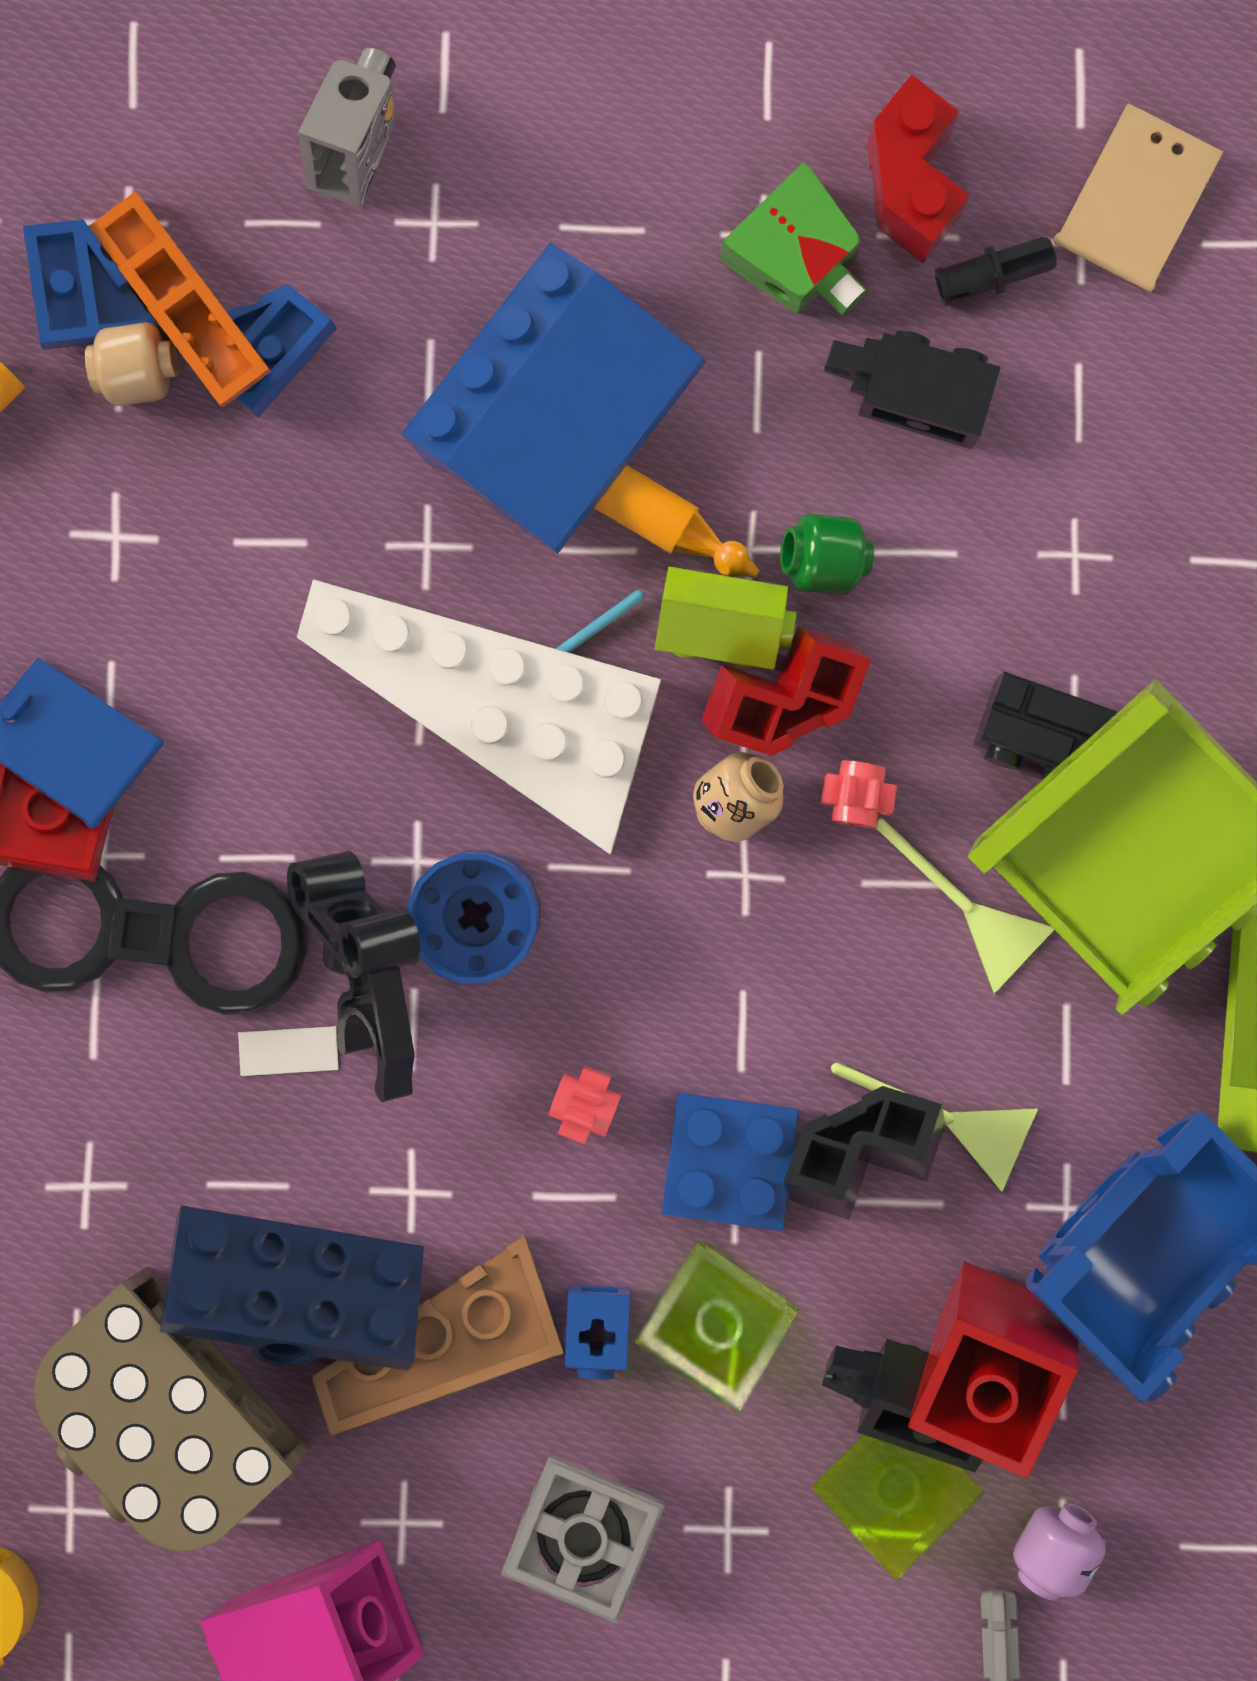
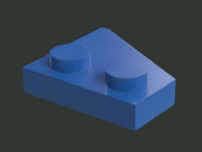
M84 219L23 226L42 350L93 344L96 334L100 330L109 327L147 322L157 328L153 316L145 310L129 287L126 278L101 248L99 240Z

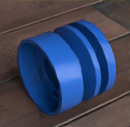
M466 850L435 863L416 882L407 904V912L414 919L420 939L419 958L435 974L457 983H486L508 974L527 956L540 927L541 900L532 878L513 859L491 850ZM471 898L477 905L485 901L491 905L492 911L486 917L489 925L488 928L482 929L481 925L477 922L469 926L464 923L462 916L468 911L466 899Z

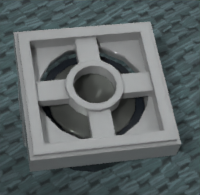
M550 1453L539 1481H537L532 1491L528 1506L523 1513L501 1575L617 1624L665 1508V1501ZM536 1531H537V1539H538L540 1554L542 1555V1557L544 1558V1560L546 1561V1563L548 1564V1566L550 1567V1569L553 1570L554 1572H556V1573L558 1574V1576H555L554 1574H552L551 1572H549V1570L547 1569L546 1565L544 1564V1562L542 1561V1559H541L540 1556H539L538 1547H537V1541H536ZM618 1568L616 1573L601 1583L586 1586L576 1585V1582L585 1583L603 1579Z

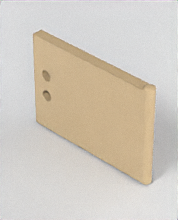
M1127 103L1061 231L1054 236L1053 243L1148 292H1152L1156 287V280L1224 151Z

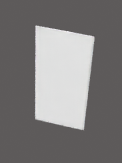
M336 1026L238 1032L241 1076L339 1070Z

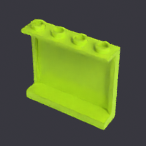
M1155 679L975 840L967 857L984 874L994 867L1119 995L1116 1010L1123 1015L1137 1002L1143 1008L1153 1003L1169 986L1170 982L1166 978L1182 965L1190 970L1205 960L1216 946L1212 940L1229 926L1238 931L1257 916V782Z

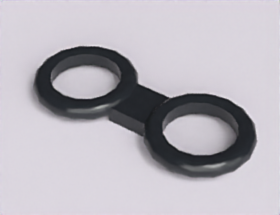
M99 865L95 882L79 879L92 890L100 907L101 928L95 945L83 959L67 967L47 968L33 963L19 951L11 935L10 913L17 895L29 882L48 873L8 867L0 876V968L18 984L45 993L74 991L100 978L114 960L119 959L166 965L177 988L199 1007L223 1015L251 1014L279 1001L297 981L307 954L305 923L293 907L289 895L270 879L246 871L216 873L192 885L175 905L124 899L114 877ZM245 896L259 901L273 914L280 928L282 949L276 967L263 982L247 990L228 991L213 986L198 973L190 957L189 935L195 919L207 905L223 897Z

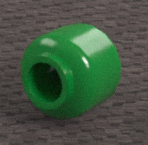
M809 513L802 516L797 521L795 527L789 526L783 535L780 550L781 570L784 574H789L793 585L799 590L847 595L856 588L861 576L867 577L872 570L874 562L873 543L865 539L862 526L854 518Z

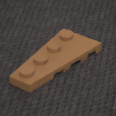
M522 1236L507 1246L505 1250L484 1264H480L430 1300L427 1299L419 1305L415 1357L409 1370L337 1359L312 1376L330 1437L565 1354V1349L527 1236Z

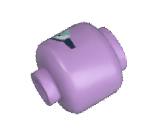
M1065 1503L1062 1508L1051 1505L1037 1508L1014 1547L1013 1557L1019 1568L1018 1577L1021 1582L1035 1594L1050 1601L1057 1602L1062 1597L1074 1598L1082 1595L1102 1563L1106 1552L1105 1542L1095 1529L1097 1526L1096 1519L1088 1511L1073 1503Z

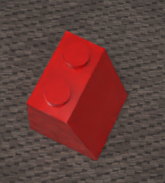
M964 1261L941 1311L908 1428L1028 1479L1078 1372L1079 1341L1027 1287Z

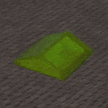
M698 1240L657 1299L634 1342L738 1413L799 1309Z
M862 1435L811 1486L896 1581L986 1493L963 1468L866 1435Z

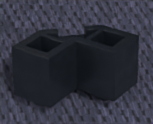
M881 1086L861 1096V1101L827 1117L824 1114L804 1124L784 1179V1185L791 1201L849 1220L868 1163L927 1182L946 1126L942 1104Z

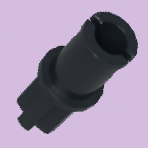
M1040 237L996 252L990 246L984 249V255L944 268L934 269L935 281L943 305L948 306L953 302L993 289L997 294L1003 293L1007 284L1054 270L1057 267V257L1051 240L1046 237Z

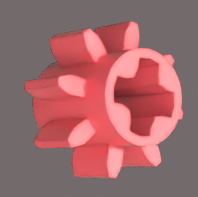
M843 760L841 761L839 775L827 773V776L825 775L820 804L834 806L832 822L876 829L879 814L886 816L893 814L898 786L884 783L885 767Z
M586 1066L583 1067L580 1078L564 1072L548 1116L562 1121L558 1135L585 1145L590 1132L605 1138L621 1098V1094L607 1089L611 1076Z

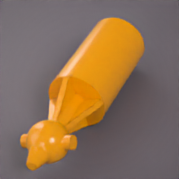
M628 465L594 507L595 510L671 555L675 552L713 558L716 569L724 576L736 577L743 575L756 578L760 572L750 559L749 552L743 544L737 541L722 543L699 514V507Z

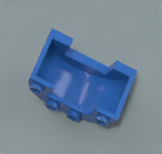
M1203 1111L1191 1114L1159 1133L1156 1139L1163 1145L1161 1148L1144 1150L1141 1154L1136 1151L1104 1179L1071 1213L1038 1257L1047 1265L1043 1273L1035 1268L1029 1273L1027 1278V1289L1141 1403H1144L1147 1399L1150 1402L1155 1401L1168 1391L1177 1378L1173 1370L1186 1357L1179 1349L1192 1338L1196 1331V1327L1192 1323L1207 1307L1209 1309L1216 1308L1232 1294L1236 1287V1283L1232 1279L1245 1265H1257V1166Z

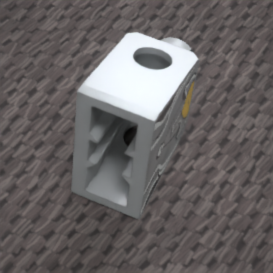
M374 48L364 49L357 65L342 59L334 61L298 131L306 189L361 209L395 122L394 91L391 77L396 68V63L383 51Z

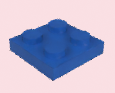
M677 1092L661 1214L783 1231L788 1196L784 1179L793 1157L799 1109Z

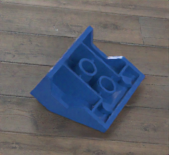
M550 242L401 434L427 464L433 468L441 467L477 492L505 518L558 554L699 373L706 361L704 357L597 271Z

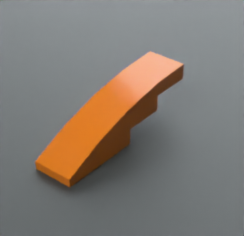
M136 191L89 225V228L118 266V269L222 408L271 372Z

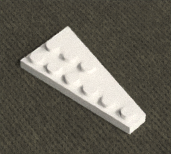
M313 579L297 634L298 639L607 853L612 854L661 685V679Z

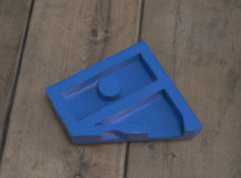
M288 284L261 296L260 300L253 305H240L227 311L233 322L271 371L235 399L259 418L337 329L328 316Z

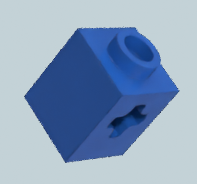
M569 1285L565 1368H578V1377L592 1380H607L614 1378V1370H627L630 1287ZM594 1319L604 1320L605 1330L615 1332V1336L609 1335L604 1338L603 1346L601 1347L591 1346L590 1336L580 1334V1331L590 1330L592 1320Z

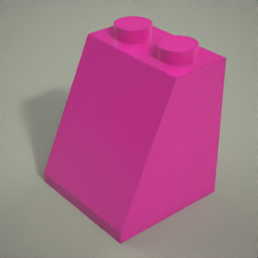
M380 1539L234 1596L199 1621L206 1637L207 1648L214 1658L222 1681H396L425 1655Z

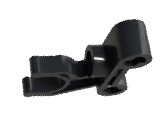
M351 851L290 863L287 869V887L293 907L323 942L324 965L331 971L346 974L349 980V991L343 992L337 1003L338 1034L336 1041L339 1051L345 1055L372 1048L374 1045L377 1057L375 1092L381 1102H386L412 1095V1073L415 1052L400 967L416 964L420 956V939L414 919L404 909L386 913L365 889L363 869L358 858Z

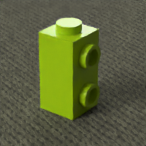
M668 566L654 650L671 652L682 658L700 657L730 662L742 668L760 667L774 670L779 646L790 648L794 633L796 612L785 610L788 586Z

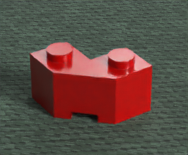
M911 74L874 120L867 144L869 167L872 170L877 228L924 264L960 219L970 195L929 164L950 137L959 111Z
M798 626L777 682L721 664L701 721L717 739L773 756L793 746L792 741L824 725L828 728L850 717L871 659L851 643Z

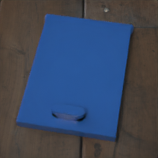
M40 658L34 661L0 702V764L83 820L91 829H96L164 745V741L160 737L153 736ZM15 719V721L12 723L6 722Z

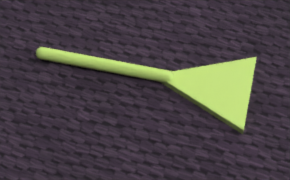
M878 818L876 829L963 910L993 994H995L1054 929L1045 924L972 903L884 819Z
M834 1063L831 1066V1071L835 1075L871 1091L881 1086L901 1091L843 1064ZM1038 1108L948 1112L943 1110L947 1127L1002 1192Z

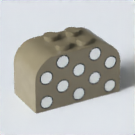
M146 1267L121 1282L47 1351L36 1372L34 1403L42 1425L58 1443L56 1453L60 1460L74 1474L78 1476L85 1474L101 1491L98 1494V1499L113 1519L120 1523H124L127 1520L144 1539L158 1547L172 1551H193L207 1547L225 1536L293 1473L309 1447L213 1340L160 1332L166 1288Z

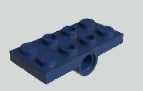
M181 1205L176 1219L160 1332L253 1346L252 1352L256 1358L279 1366L305 1365L312 1362L318 1356L409 1370L415 1357L424 1246Z

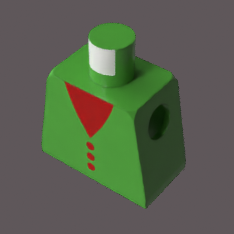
M805 162L796 168L722 241L720 260L792 312L800 313L820 294L841 316H844L857 305L868 291L846 269L857 256L861 244L860 237L812 169Z

